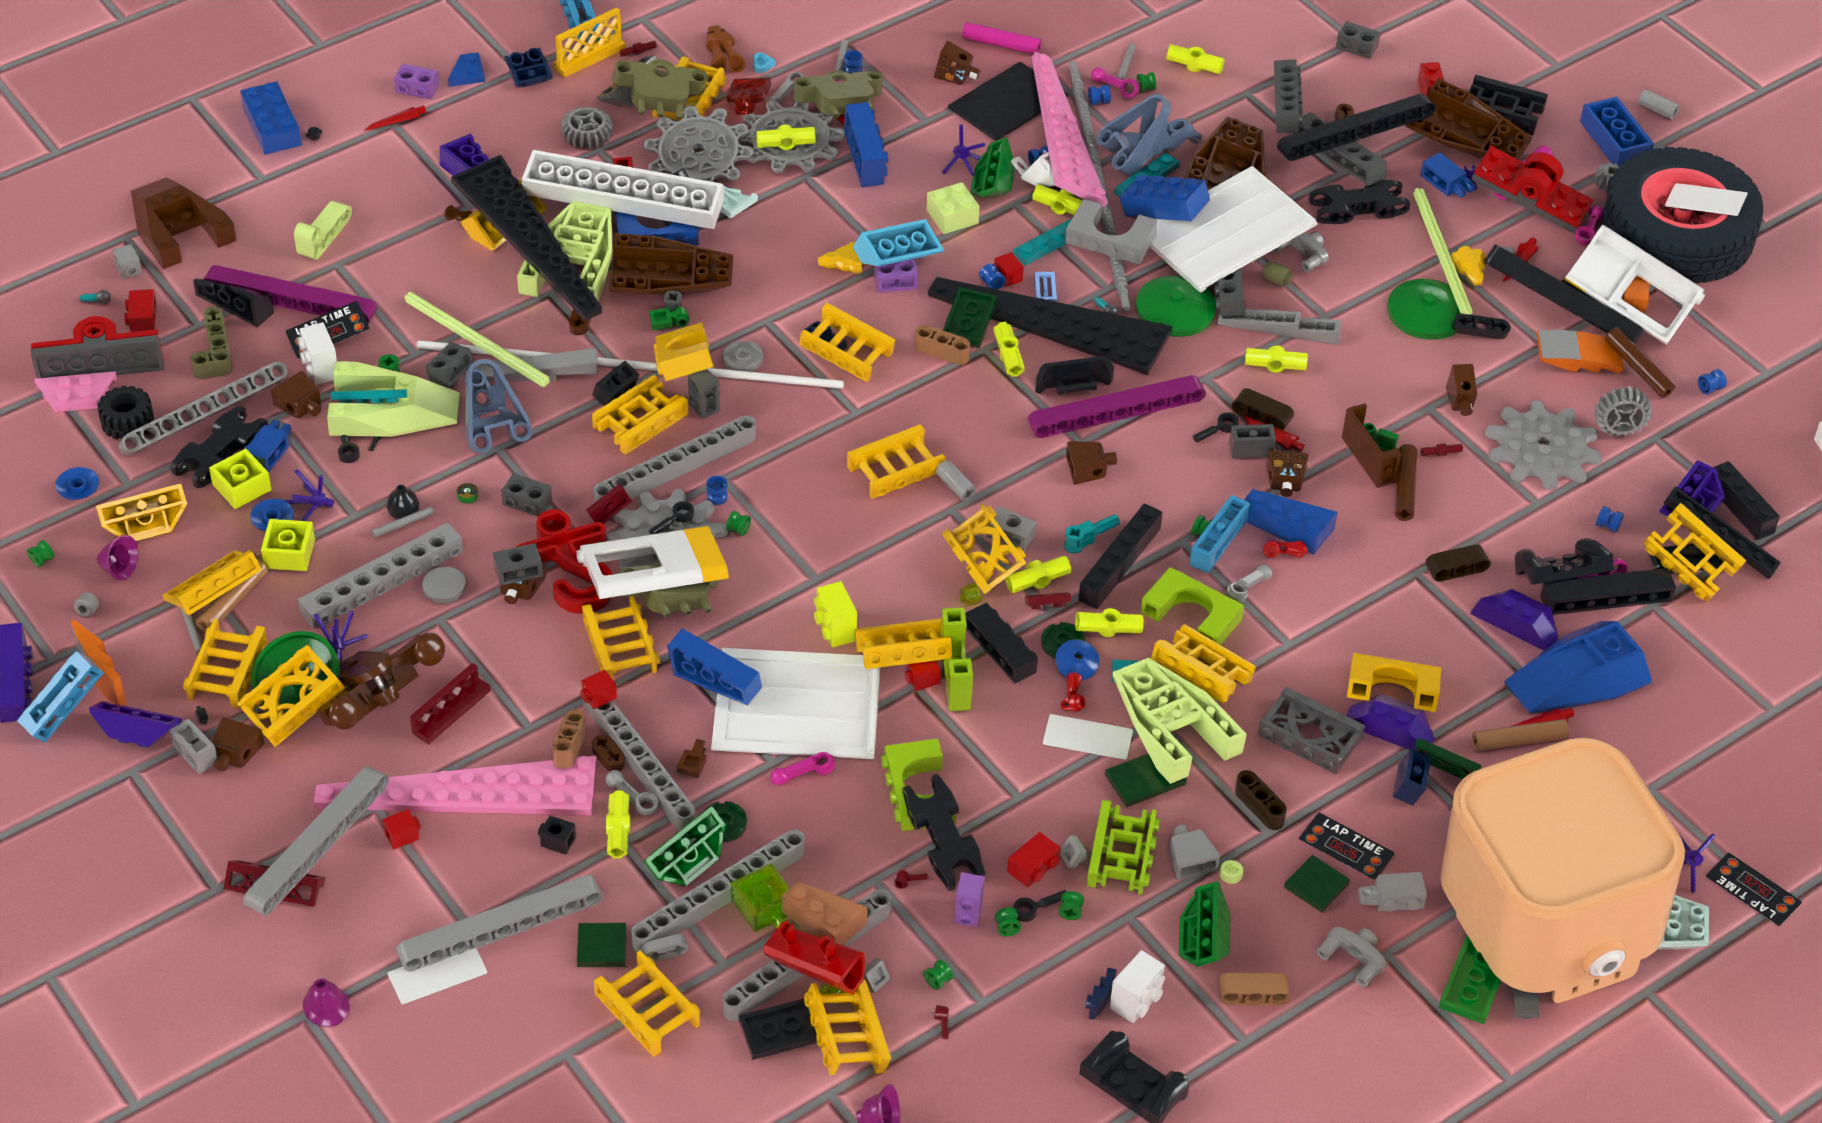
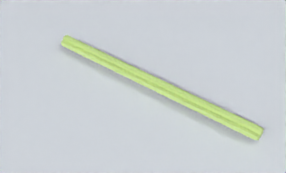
M1416 188L1415 192H1413L1414 198L1461 314H1472V308L1425 191L1422 188Z
M408 292L404 296L406 303L538 385L546 387L550 383L549 376L415 293Z

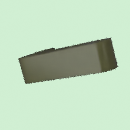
M213 306L204 311L210 350L196 352L190 359L193 375L198 379L225 376L231 373L233 368L223 313L219 307Z

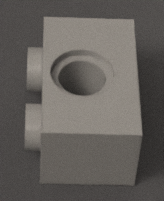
M998 507L995 511L997 516L994 519L1015 548L1020 546L1025 552L1036 536L1037 522L1010 510ZM991 522V524L988 526V527H993V528H995L994 525L992 524V522ZM986 534L987 538L993 540V536ZM1001 536V544L1008 545Z

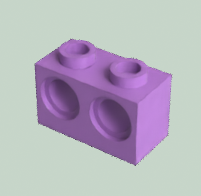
M402 64L394 77L395 91L397 93L432 99L439 87L438 71Z
M914 259L883 266H874V278L878 293L918 289V272Z
M961 872L956 893L954 923L978 927L983 906L985 876Z

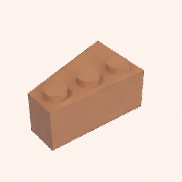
M798 882L782 895V913L810 934L819 937L828 935L829 940L833 937L834 942L844 945L867 925L868 907L807 884Z

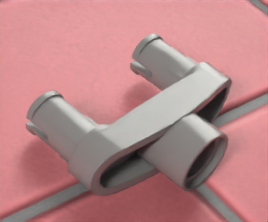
M1313 231L1310 234L1302 233L1274 249L1276 252H1280L1285 247L1291 245L1308 257V259L1301 263V268L1306 273H1309L1317 266H1322L1329 260L1328 253L1323 247V237L1317 231Z
M1334 927L1328 933L1327 939L1317 949V955L1323 960H1328L1339 947L1364 963V968L1355 978L1356 982L1362 987H1366L1377 974H1381L1387 967L1385 958L1374 948L1378 943L1377 937L1373 932L1365 928L1361 929L1358 934H1355L1344 928Z

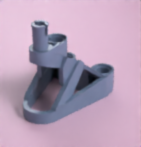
M1153 94L1107 123L1097 134L1096 140L1099 145L1108 151L1117 152L1112 159V166L1125 176H1132L1154 155L1160 154L1162 150L1165 149L1168 152H1172L1186 139H1189L1194 144H1198L1199 142L1195 138L1201 141L1202 134L1194 130L1192 124L1185 119H1176L1168 123L1167 118L1171 111L1170 101L1161 94ZM1162 101V109L1155 118L1157 102ZM1141 116L1140 133L1122 132Z
M479 359L473 362L468 367L464 377L466 385L465 437L469 449L474 453L487 452L492 446L489 429L506 425L511 440L515 442L528 440L532 435L529 417L498 365L488 359ZM479 364H487L493 368L495 385L490 386L484 372L474 368ZM480 392L486 396L484 404H480L477 401V395ZM505 392L518 415L506 408ZM496 410H499L500 413L498 415H494L481 419L479 416ZM517 426L524 428L525 433L523 437L516 435L515 430ZM477 437H482L485 441L484 447L481 449L475 445Z

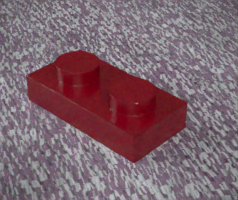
M618 484L587 508L586 511L593 522L604 524L630 504L632 500L625 489Z
M1069 592L1025 596V605L1031 606V609H1043L1046 604H1053V607H1065L1067 602H1072L1071 593Z

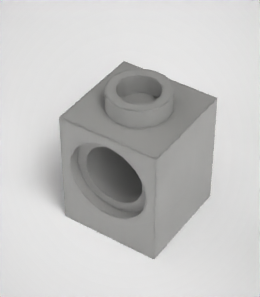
M131 244L112 250L115 266L122 279L142 274L139 257Z

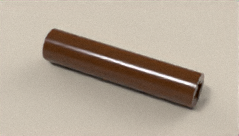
M1618 327L1612 329L1606 335L1605 341L1662 399L1674 391L1675 385Z
M1404 444L1399 448L1401 458L1397 474L1395 516L1399 520L1408 521L1414 517L1417 448L1411 444Z

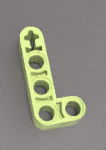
M332 200L311 225L299 222L294 231L297 254L317 260L350 220L352 207Z

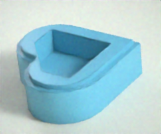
M756 53L753 56V69L756 73H765L776 65V60L764 53Z

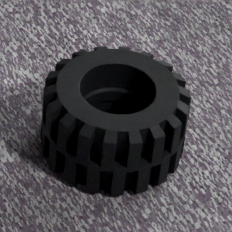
M135 386L116 387L112 391H107L105 396H101L100 402H98L97 409L102 430L106 432L107 436H112L113 439H122L126 434L154 421L150 397L141 388L136 389Z

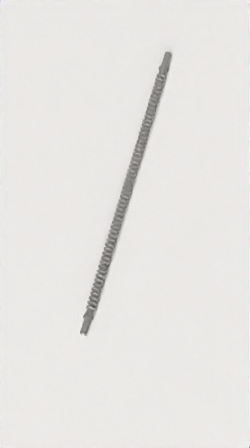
M1071 61L1069 63L1070 77L1084 143L1101 186L1106 191L1105 196L1108 201L1107 205L1104 208L1102 207L1101 215L1104 234L1116 235L1080 72H1078L1077 63ZM1109 256L1115 287L1118 290V297L1121 299L1122 309L1128 312L1131 308L1122 259Z

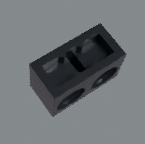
M624 361L595 384L592 396L605 406L613 399L618 398L629 389L635 387L640 374L629 363Z

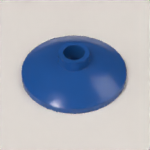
M76 467L60 474L55 486L58 494L63 498L80 500L89 497L97 490L99 478L89 468Z
M281 499L261 501L254 506L250 514L252 524L257 529L265 532L269 519L293 520L294 518L292 506Z
M1078 639L1069 640L1058 648L1055 663L1059 672L1066 678L1069 673L1076 672L1082 676L1081 681L1096 673L1099 667V655L1090 643ZM1075 655L1082 656V659H1076Z

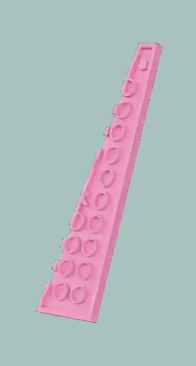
M1035 52L1031 58L1054 184L1083 199L1100 203L1104 208L1108 203L1105 196L1106 191L1101 186L1076 123L1077 119L1072 113L1052 60L1045 54Z
M578 757L575 759L574 764L566 769L555 767L553 760L389 777L385 790L366 810L404 811L408 809L409 811L592 816L597 757ZM350 781L316 785L313 802L314 809H325Z

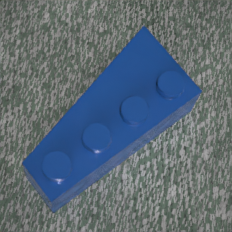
M1252 489L1244 499V501L1250 503L1247 523L1286 542L1303 541L1308 548L1307 552L1313 555L1335 529L1337 511Z
M683 628L667 645L673 673L676 677L745 705H748L762 688L758 671Z

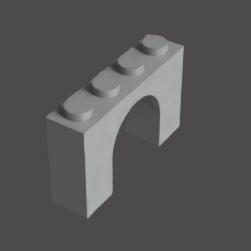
M1083 199L1066 228V243L1140 265L1156 236L1157 220L1138 215L1128 232L1121 235H1107L1096 229L1101 220L1102 204Z

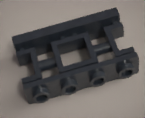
M1476 74L1470 88V93L1525 133L1534 135L1539 117L1532 116V113L1542 115L1546 107L1548 94ZM1497 102L1504 105L1512 106V109L1510 110L1507 108L1499 107L1495 104Z

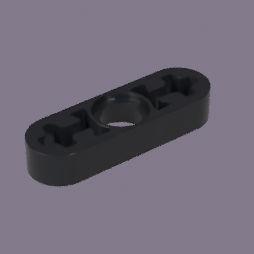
M1458 314L1452 322L1453 330L1459 334L1505 339L1511 330L1509 322L1504 319L1470 314ZM1477 324H1483L1486 327V329L1483 330L1478 328Z

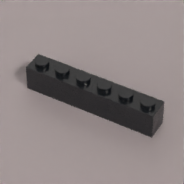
M1145 503L1141 506L1080 582L1079 601L1095 609L1099 608L1161 529L1162 511Z
M1663 568L1543 583L1540 597L1543 604L1551 608L1552 615L1671 602L1676 585L1669 569Z

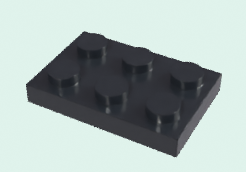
M804 998L739 1015V1023L752 1060L817 1043V1033L815 1027L811 1025V1014L809 1008L805 1005Z

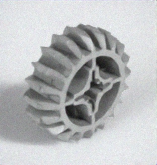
M585 106L583 108L576 107V110H570L569 113H566L561 122V133L564 140L568 141L569 145L573 144L575 148L578 146L581 149L584 147L589 149L591 147L598 148V145H604L605 142L609 141L613 132V123L610 115L606 114L605 110L600 111L599 107L595 109L592 106L589 108Z
M1620 386L1619 390L1612 388V392H1605L1604 397H1599V403L1596 404L1595 418L1597 425L1601 427L1603 432H1607L1609 436L1614 434L1618 438L1623 434L1626 438L1629 433L1634 435L1636 430L1642 431V426H1647L1648 420H1651L1652 408L1650 400L1637 387L1633 390L1630 386L1626 389Z

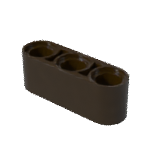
M1244 388L1232 402L1233 410L1239 415L1253 418L1266 424H1273V427L1284 430L1294 417V411L1288 405L1248 388Z
M1475 544L1434 553L1426 559L1425 565L1433 579L1441 582L1484 572L1490 567L1491 562L1483 547Z
M1243 770L1239 772L1235 786L1236 796L1268 829H1281L1284 826L1287 811L1285 803L1253 771Z

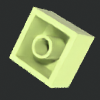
M963 182L927 192V212L943 234L979 224L980 206Z

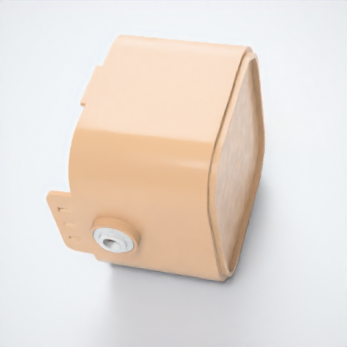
M1575 738L1479 769L1467 775L1459 783L1452 803L1441 869V884L1447 898L1456 911L1457 919L1477 952H1481L1492 972L1501 981L1525 992L1544 993L1552 991V1000L1555 1003H1561L1632 977L1638 970L1640 960L1648 957L1658 949L1665 935L1684 862L1685 850L1678 832L1629 759L1617 748L1603 741L1590 738Z

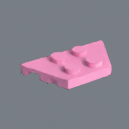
M116 371L36 378L34 381L36 388L41 390L43 397L50 403L54 412L98 408L101 396H105V393L109 391V385L112 381L115 382L117 380Z

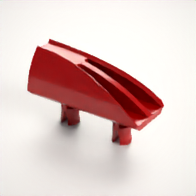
M787 920L779 925L764 945L763 953L774 961L846 993L855 994L856 989L863 983L865 973L864 952L836 943L833 937L829 940L828 935L819 937L796 929L794 923L790 926Z

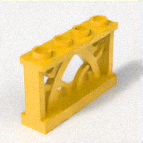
M682 56L675 68H694L707 73L708 78L704 92L689 97L686 103V107L695 106L699 115L704 116L705 111L710 108L712 100L718 96L719 89L725 85L726 76H724V68L720 67L717 69L691 62L689 58ZM653 110V116L660 118L657 116V111ZM664 111L663 113L664 117L682 120L676 118L675 112Z
M306 645L299 649L287 662L281 664L268 678L263 679L256 688L245 694L237 704L259 729H262V733L276 747L316 714L317 709L342 692L345 687L314 651ZM312 662L315 668L311 676H308L310 669L307 665ZM320 670L328 676L324 681L317 679ZM303 685L299 694L300 701L296 705L286 703L278 706L279 697L284 686ZM307 689L308 691H311L308 695L305 696ZM264 702V705L259 708L261 710L269 709V711L263 714H256L254 709ZM285 709H289L285 714L282 711ZM270 717L272 725L266 729L259 720Z

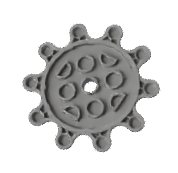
M768 101L765 105L766 114L746 113L743 115L744 123L751 127V129L738 142L740 145H750L753 147V156L748 162L756 163L761 160H768L772 162L771 168L776 174H781L789 165H797L804 172L810 173L815 168L813 160L816 158L834 160L838 155V150L829 145V143L841 141L845 136L843 129L831 128L827 125L832 121L833 115H826L822 112L812 113L808 110L809 103H799L796 101L793 107L783 108L776 101ZM784 124L790 125L792 128L814 127L816 143L795 145L790 150H782L779 146L757 148L756 132L777 130L779 126Z
M687 106L683 111L684 118L675 122L667 117H662L657 121V126L663 131V135L660 138H650L644 141L646 151L659 155L657 160L648 165L649 171L672 175L684 168L690 178L710 182L717 178H726L731 182L737 181L740 177V171L734 166V163L739 160H749L753 156V149L751 147L742 146L738 142V140L747 135L748 126L741 123L735 126L726 125L724 121L727 117V111L723 108H717L710 116L703 117L699 115L695 106ZM698 148H702V149H703L701 152H697V153H695V151H694L695 149H698Z
M1538 400L1530 404L1529 411L1526 413H1519L1511 407H1505L1501 411L1500 417L1505 421L1506 425H1490L1484 432L1488 439L1495 440L1500 444L1499 447L1489 452V460L1494 463H1510L1513 466L1510 478L1515 482H1523L1527 477L1535 476L1541 480L1542 486L1547 490L1556 489L1558 485L1557 479L1560 477H1568L1575 483L1581 484L1587 479L1586 472L1581 468V465H1598L1602 462L1601 453L1587 446V443L1596 441L1598 437L1597 430L1593 427L1580 428L1573 424L1576 415L1571 408H1566L1561 413L1553 414L1546 411L1543 403Z
M676 489L667 500H657L649 492L641 493L638 497L640 508L632 511L622 509L613 516V520L621 524L623 529L609 533L606 542L650 535L649 530L667 517L673 516V506L677 502L686 501V494L683 490ZM703 501L700 504L693 505L694 517L691 521L682 523L675 520L671 526L661 532L709 526L714 539L726 537L729 531L726 530L724 523H713L707 520L715 512V507L712 502ZM684 509L678 511V513L682 514L689 512ZM656 554L619 560L620 568L637 565L653 566L654 562L659 559Z

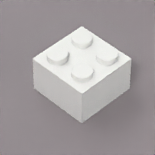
M324 323L300 328L301 337L297 338L299 347L303 350V352H300V358L303 365L307 364L306 372L308 377L313 378L315 385L333 381L335 361H337L336 351Z
M1141 950L1114 979L1110 1009L1131 1023H1134L1139 1017L1143 1018L1153 1001L1157 1002L1163 994L1162 984L1165 980V965Z

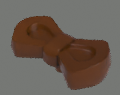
M453 205L448 206L444 211L447 221L453 219L462 221L472 214V211L457 210Z

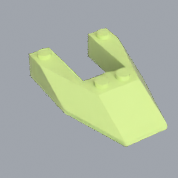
M572 201L548 224V227L560 243L562 251L568 255L570 263L585 265L580 278L585 281L587 287L599 302L613 254L611 208ZM524 260L517 275L518 293L538 297L545 279Z
M335 361L333 374L335 392L407 389V398H398L399 402L386 403V398L383 399V403L374 404L329 403L327 415L329 436L393 437L457 424L460 401L459 392L417 376L359 362Z
M1150 658L1113 672L1112 676L1135 729L1156 769L1170 784L1189 776L1193 758L1170 733L1190 724L1224 761L1243 753L1247 734L1206 691Z

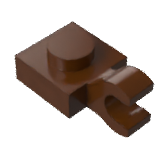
M696 739L691 751L684 750L677 765L678 773L699 778L707 761L706 755H704L706 751L704 740Z

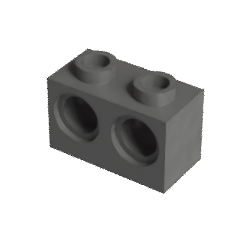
M1346 21L1338 33L1336 48L1371 59L1378 48L1381 32Z
M450 342L425 366L430 382L450 388L473 363L470 348Z
M708 369L688 375L689 405L704 419L720 411L718 379Z
M514 473L501 490L503 505L536 516L545 512L552 501L551 485Z

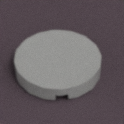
M737 340L729 343L723 351V364L729 370L753 372L763 362V350L753 341H748L747 343Z
M439 567L425 575L422 589L426 598L429 597L437 604H448L457 601L459 596L465 593L466 579L464 574L458 569Z

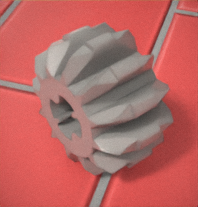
M1608 162L1607 165L1602 163L1595 171V185L1600 190L1604 189L1605 193L1609 190L1611 179L1619 168L1617 163L1611 164Z

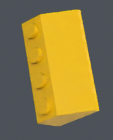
M520 178V179H518V181H519L520 187H521L522 190H523L522 181H521L522 178ZM527 195L529 201L533 202L540 214L547 209L539 197ZM475 210L460 222L471 239L492 251L506 241L478 210Z

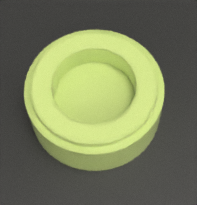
M1234 860L1223 862L1219 872L1220 878L1229 884L1238 883L1243 877V866Z

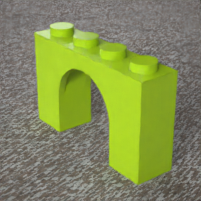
M1169 567L1142 598L1141 613L1157 622H1160L1169 610L1177 604L1188 602L1202 606L1210 615L1198 627V632L1219 645L1225 641L1243 618V604L1172 567Z
M964 607L942 608L941 637L949 636L952 643V658L942 660L948 710H971L973 671L971 658L966 659Z
M938 738L886 745L884 755H881L882 768L887 769V773H885L887 787L891 786L892 790L889 792L891 804L896 806V809H894L895 822L900 823L901 831L914 830L907 815L902 794L905 780L914 774L942 770L943 755ZM915 793L918 797L923 799L930 798L934 795H921ZM955 814V815L951 816L952 819H953L954 824H956V814Z

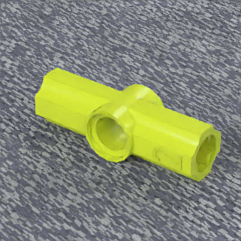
M1170 44L1166 56L1167 60L1186 65L1187 69L1192 72L1205 70L1221 74L1225 62L1224 58L1206 54L1200 47L1187 49Z
M784 124L779 126L777 130L756 132L757 148L779 146L782 150H790L795 145L816 143L814 127L792 128L790 125Z
M1039 184L1035 187L1032 197L1034 201L1051 206V209L1060 215L1066 212L1075 215L1083 201L1075 198L1072 193L1064 189L1058 192Z
M1000 322L993 330L1000 350L999 356L1004 363L1007 374L1017 377L1025 370L1018 349V339L1015 338L1011 325L1006 322Z
M1272 346L1268 350L1246 348L1245 365L1267 367L1269 371L1274 373L1282 372L1284 369L1306 370L1308 353L1288 352L1281 346Z
M1060 556L1043 563L1040 560H1034L1024 570L1012 573L1005 578L1007 589L1010 593H1016L1033 586L1037 589H1042L1049 585L1051 580L1070 574L1071 566L1066 556Z
M1107 608L1102 613H1076V631L1099 632L1104 637H1113L1116 633L1142 634L1143 615L1120 614L1119 611L1112 608Z
M621 790L609 794V814L606 815L607 855L616 859L627 855L628 835H630L629 794Z

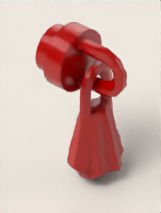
M1269 540L1263 546V552L1269 558H1274L1281 553L1300 559L1308 551L1306 543L1303 541L1279 542Z
M1071 672L1067 675V698L1063 699L1060 704L1061 709L1065 711L1079 712L1086 706L1084 696L1076 694L1082 676L1076 672Z

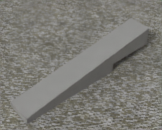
M1220 309L1218 325L1339 345L1342 332L1341 320L1301 318V312L1245 309L1246 315L1222 317Z
M597 348L520 358L549 376L550 381H556L557 375L597 374ZM500 360L493 361L498 365L507 381H532ZM479 364L474 368L484 372L488 382H495L493 368L489 365Z

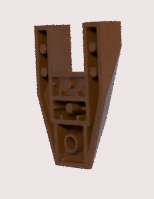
M167 177L131 191L138 235L163 269L182 262L179 244L173 236L202 225L218 248L236 241L234 223L225 211Z

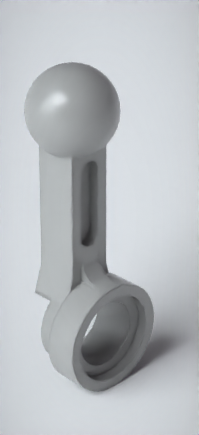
M792 72L781 87L772 96L766 98L765 105L768 101H776L780 104L791 90L794 91L795 81H792V79L805 76L800 72Z
M1267 564L1259 565L1253 573L1229 585L1225 593L1226 596L1239 603H1244L1247 599V590L1262 580L1271 578V567Z
M612 770L607 773L605 778L606 784L611 788H616L629 794V801L634 804L640 814L651 815L656 812L659 801L655 794L651 792L639 793L624 780L623 774L620 771ZM649 802L653 806L651 808H643L641 804Z

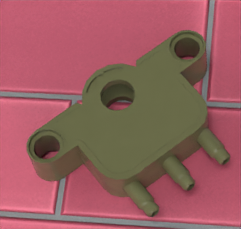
M655 59L648 64L620 60L615 64L612 80L617 85L631 87V100L637 106L638 114L643 115L645 109L657 111L658 117H662L664 111L675 112L676 118L682 119L688 95L702 94L708 76L705 71L700 69L675 68L672 63L663 59Z
M834 70L827 72L824 77L798 78L795 80L793 98L799 103L815 102L822 113L833 115L835 118L845 114V105L868 102L870 110L873 109L875 113V108L872 104L873 96L881 94L883 74L879 71L854 72L850 74L845 71ZM842 78L845 80V82L838 83L833 81L832 79Z
M657 560L653 566L625 567L620 570L619 574L661 567V564ZM719 580L622 596L641 595L650 610L662 613L664 617H669L670 612L682 611L685 615H690L691 610L701 608L706 613H710L712 609L708 601L709 589L716 587Z

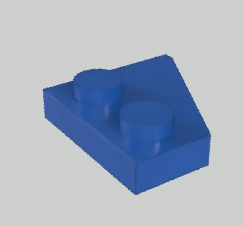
M479 52L460 55L448 78L449 87L485 82Z

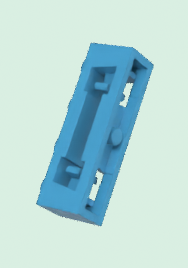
M559 0L560 5L563 6L565 17H568L570 29L580 25V16L577 9H582V15L585 20L582 23L596 17L590 0ZM599 23L594 26L592 31H596V29L599 26ZM585 30L581 31L576 38L580 39ZM590 33L585 42L588 43L593 34Z
M1233 495L1229 497L1191 548L1189 566L1209 574L1248 521L1249 502Z
M75 651L63 667L53 676L47 686L38 694L31 705L24 710L17 721L31 736L46 743L104 672L89 657ZM87 675L91 676L82 688L78 687L79 684L82 685L84 683L83 680ZM53 715L57 717L56 720L47 728L46 724L49 720L52 721Z

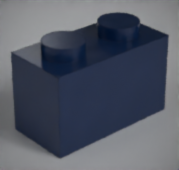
M1413 749L1409 750L1398 766L1393 792L1394 798L1412 806L1417 802L1426 790L1431 757Z

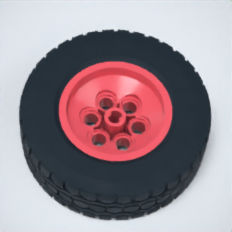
M1655 148L1652 151L1647 150L1632 156L1631 159H1627L1616 170L1610 182L1603 211L1602 225H1605L1619 235L1625 233L1634 245L1693 283H1706L1733 274L1747 262L1754 249L1761 226L1763 200L1755 183H1752L1753 180L1748 175H1745V172L1739 167H1735V164L1725 161L1722 157L1692 148ZM1675 183L1748 193L1738 216L1665 206Z

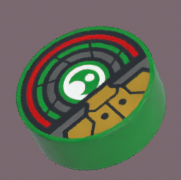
M472 483L461 484L457 488L458 500L462 503L476 501L478 498L477 486Z

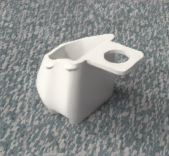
M1049 152L1041 155L1030 167L1021 157L1011 160L1013 166L1022 175V180L1035 186L1038 184L1047 188L1055 186ZM1017 162H1020L1024 166L1025 170L1021 169L1018 166Z

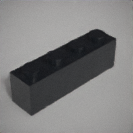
M1729 461L1714 466L1713 468L1717 469L1718 478L1725 496L1722 502L1757 540L1774 534L1780 518L1778 513Z
M987 602L965 613L966 630L1014 683L1037 672L1038 657L1035 652L1030 651L1023 639L1012 631L1011 626L1007 622L1005 623L1000 618L998 612L992 609Z

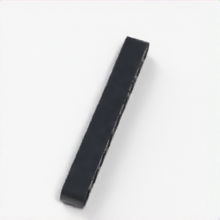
M1417 94L1285 136L1278 141L1277 149L1288 161H1295L1428 118L1434 114L1436 106L1424 94Z
M1494 244L1484 260L1492 268L1606 333L1618 327L1635 344L1644 331L1642 327L1496 244Z

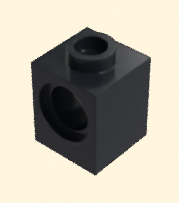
M549 815L546 822L542 823L538 830L541 847L566 855L576 839L575 824Z

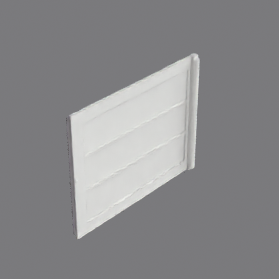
M1252 166L1208 190L1210 201L1191 222L1156 219L1157 233L1150 248L1201 293L1211 284L1318 225V223L1310 214Z
M722 648V651L758 671L762 688L748 705L717 693L711 751L815 756L820 752H827L833 757L874 759L881 667L865 669L863 655Z

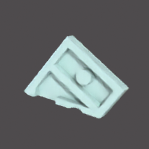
M723 186L724 201L720 211L729 218H732L757 202L758 195L752 193L751 196L741 194V190L729 189Z

